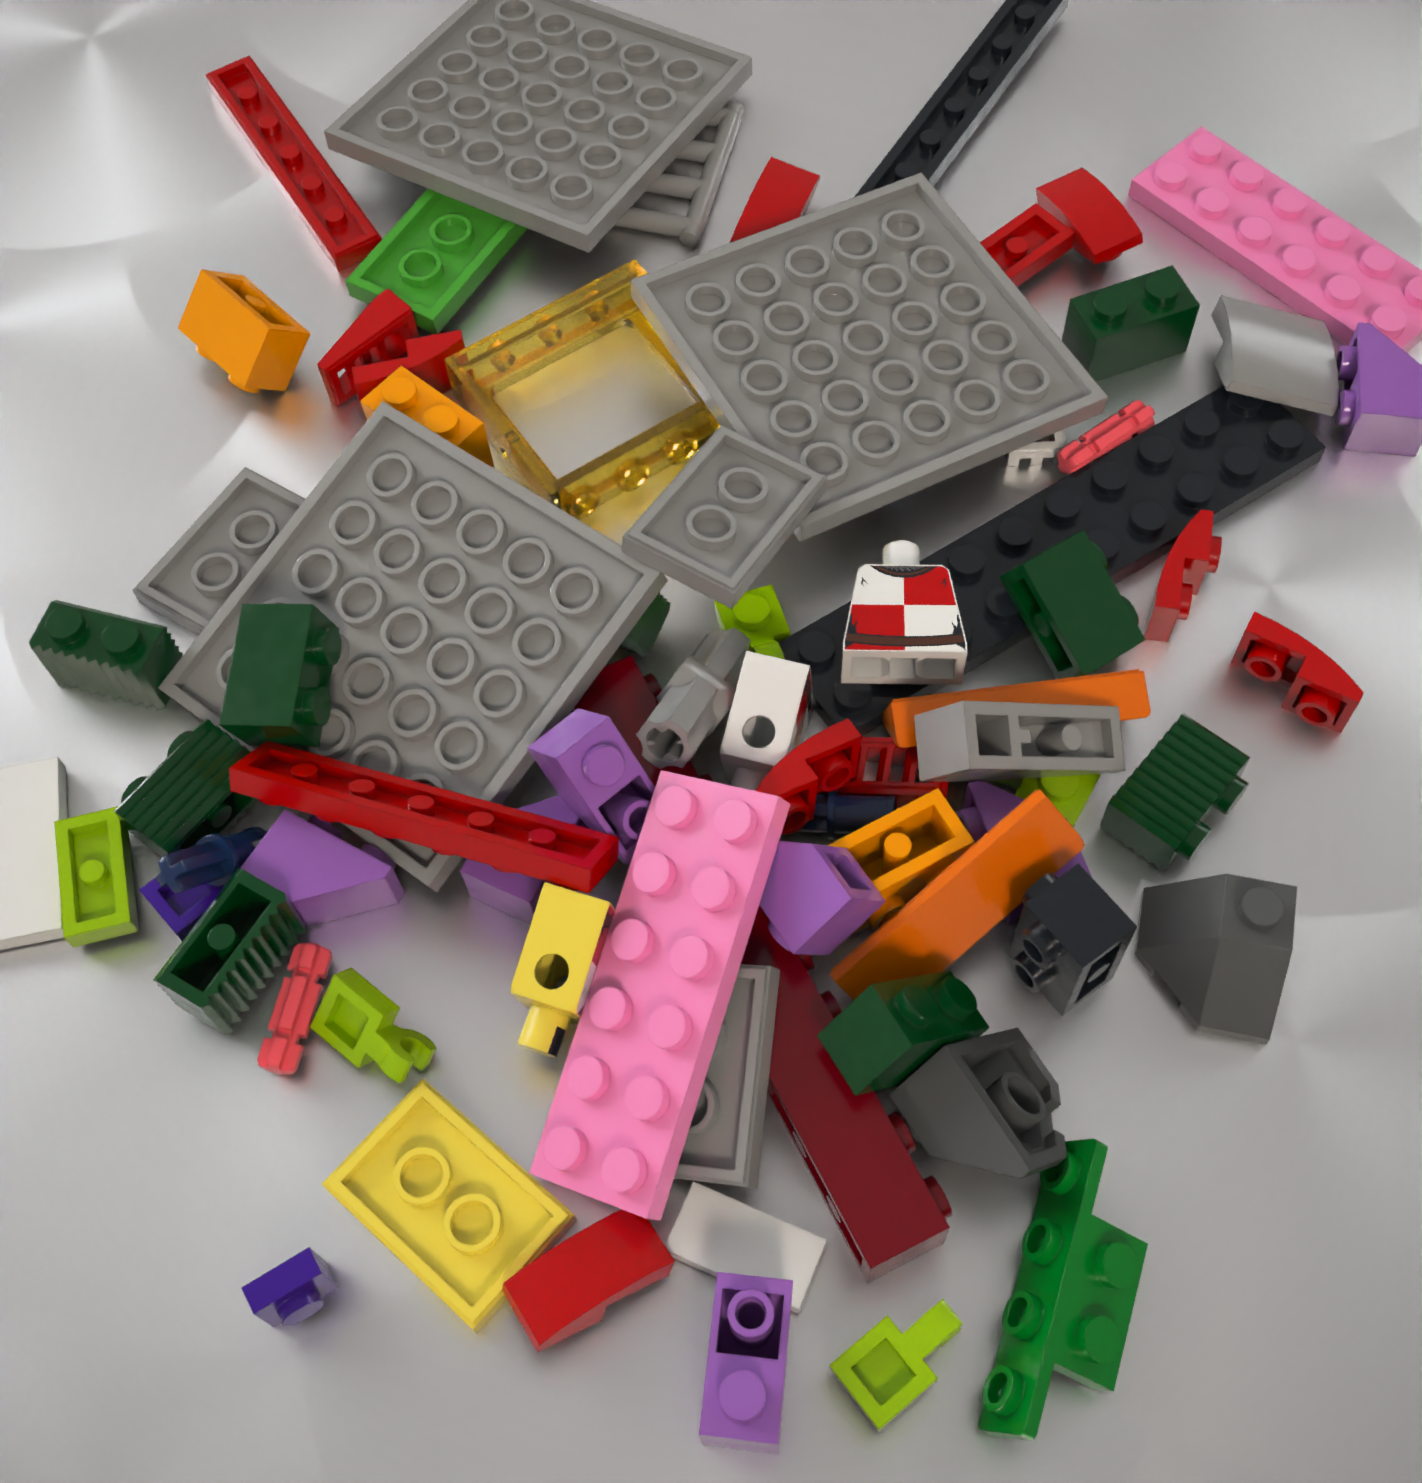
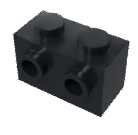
M1079 863L1059 878L1053 872L1044 875L1023 894L1021 901L1024 903L1021 915L1013 924L1016 931L1008 956L1011 958L1012 970L1019 981L1033 993L1040 991L1061 1016L1065 1015L1113 978L1137 928L1136 924Z

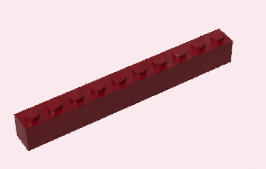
M632 655L605 666L570 712L571 714L577 708L610 717L655 787L661 770L714 782L708 772L698 775L691 761L687 762L683 768L666 766L659 769L642 756V744L636 734L659 702L655 699L662 689L652 673L645 676L642 675ZM759 905L741 964L772 966L780 970L767 1094L868 1284L944 1244L950 1228L946 1219L952 1216V1210L937 1180L932 1175L923 1179L909 1155L916 1151V1146L902 1117L896 1111L887 1115L875 1092L855 1096L817 1037V1034L836 1018L842 1010L829 990L820 994L808 973L814 970L811 956L793 954L783 948L773 938L768 929L769 918Z

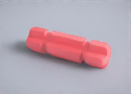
M1140 400L1132 401L1117 413L1109 416L1079 436L1078 440H1073L1062 447L1056 454L1059 462L1057 467L1061 474L1066 473L1067 476L1132 439V437L1134 438L1155 425L1152 417L1155 414L1153 408L1150 405L1145 406Z
M306 942L299 943L293 948L287 970L293 973L291 978L284 977L268 1025V1030L273 1032L271 1039L264 1037L257 1058L258 1066L266 1071L279 1075L294 1074L298 1069L304 1047L298 1043L300 1038H308L310 1025L323 990V986L318 984L319 978L326 979L332 961V952L325 947Z

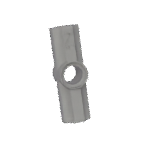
M734 627L721 631L713 628L704 637L693 654H688L655 699L659 702L636 734L642 744V756L659 769L666 766L683 768L691 760L706 737L708 738L732 706L746 651H750L751 640Z

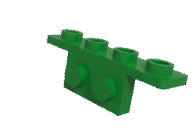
M1094 1138L1065 1141L1067 1157L1058 1165L1040 1172L1041 1187L1031 1224L1023 1236V1255L1013 1293L1004 1308L1002 1317L1003 1331L993 1369L983 1387V1407L978 1428L992 1436L1027 1441L1035 1439L1053 1370L1091 1389L1114 1392L1148 1244L1092 1215L1108 1150L1107 1145Z

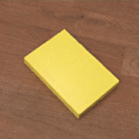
M423 1078L322 1183L328 1192L476 1334L507 1301L502 1291L504 1282L552 1249L577 1221L572 1212Z

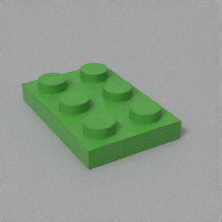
M427 189L345 280L349 295L370 304L381 292L389 289L412 308L418 327L433 334H439L524 234L527 228Z

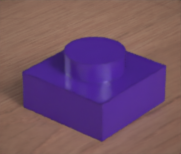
M155 877L140 888L139 891L180 940L183 941L225 885L218 887L207 883L175 893L169 886L161 887Z
M310 1247L241 1287L253 1314L272 1327L281 1322L283 1326L295 1325L311 1317L323 1307L324 1301L322 1297L339 1288L327 1262Z

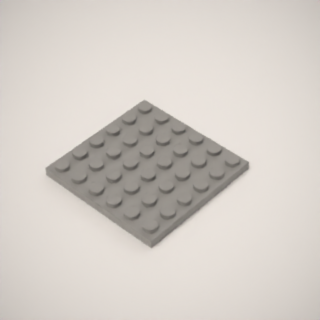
M468 0L324 131L328 149L589 253L752 76V57L590 0Z
M922 173L631 280L632 299L719 425L828 477L825 493L794 531L800 542L1101 414L1108 400L1106 393Z
M382 401L158 688L202 721L209 719L215 726H218L223 732H227L233 739H236L241 745L252 752L259 746L247 745L219 725L242 604H313L339 628L341 655L336 665H333L329 686L331 713L326 725L322 726L319 747L292 748L502 805L535 761L527 747L570 714L668 580L663 573L621 552L622 546ZM342 823L369 844L384 852L388 858L435 892L440 890L463 859V857L456 855H441L434 852L431 848L397 838H382L375 835L372 831Z

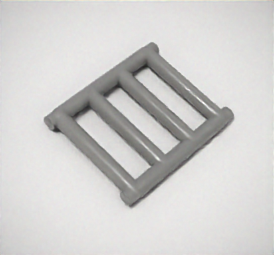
M731 101L726 107H722L706 125L717 128L713 142L693 139L676 157V159L705 163L699 179L662 173L645 191L690 199L691 203L686 216L631 207L614 226L679 237L683 245L695 247L698 244L700 235L703 233L744 112L743 106L736 101Z

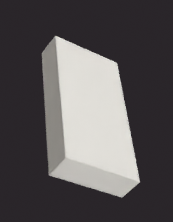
M693 1181L665 1246L673 1258L717 1277V1272L793 1280L791 1311L799 1314L826 1248L827 1239Z

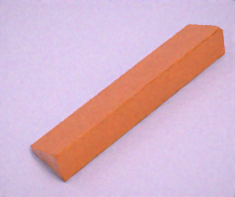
M1135 669L893 699L884 710L882 721L895 745L900 748L917 747L915 715L963 700L1118 706L1120 721L1146 718L1150 715L1151 709L1144 671Z
M1040 789L1038 791L1035 790L838 963L829 975L838 986L855 1000L866 988L874 983L946 970L1022 903L1021 898L1031 885L1050 872L1055 874L1082 851L1085 846L1083 839Z

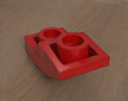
M771 157L749 197L730 243L805 216L820 181V175Z
M1084 168L1077 169L1036 188L1038 205L1075 232L1072 248L1095 265L1100 262L1112 261L1121 256L1122 252L1143 243L1141 230L1124 206L1102 182Z
M461 330L407 339L405 341L408 357L352 367L354 385L360 401L400 366H403L442 394L458 386L472 375Z
M1201 509L1189 521L1170 550L1149 608L1144 631L1145 639L1168 642L1176 620H1187L1192 595H1197L1205 573L1216 572L1221 554L1222 538L1212 536L1214 511Z
M1257 612L1253 613L1231 663L1246 669L1252 676L1260 680L1274 681L1288 687L1289 690L1281 708L1297 714L1299 718L1310 725L1327 727L1341 733L1358 706L1364 692L1333 659L1314 644L1280 623Z
M849 718L827 727L794 748L771 769L755 790L779 796L791 804L781 835L794 833L808 821L814 819L817 793L837 790L850 779L856 777L862 735Z
M621 1209L588 1226L538 1257L505 1281L502 1291L538 1353L602 1321L608 1305L669 1276L675 1261L648 1219Z

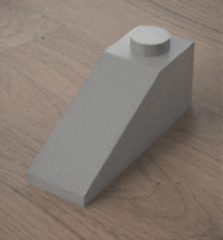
M963 700L914 716L920 781H994L1106 774L1125 771L1118 706Z

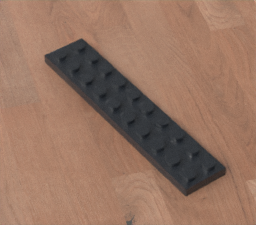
M1222 386L920 561V565H943L950 571L967 641V657L963 675L1031 635L999 576L1054 544L1084 530L1089 540L1097 544L1103 551L1108 563L1107 572L1114 584L1170 552L1180 533L1201 509L1214 511L1213 525L1318 463L1326 446L1282 404L1226 391L1225 387ZM850 601L779 642L785 660L810 665L814 710L824 723L830 727L849 718L863 736L883 724V712L893 699L932 695L947 685L841 683L843 639L851 605Z

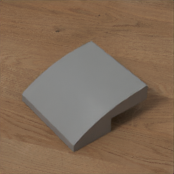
M1221 295L1211 316L1223 340L1214 364L1226 391L1333 417L1338 408L1339 401L1338 369L1333 342L1325 322Z

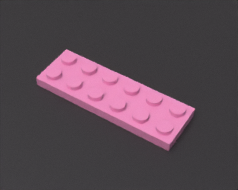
M1202 126L1131 180L1128 196L1301 315L1324 321L1330 335L1345 345H1349L1358 322L1371 323L1406 353L1422 340V270Z
M660 771L529 1174L645 1219L661 1221L791 805L779 796L668 771Z

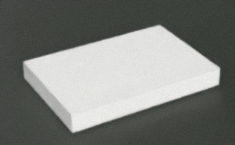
M59 757L0 768V950L64 938L54 821L67 819L66 766Z

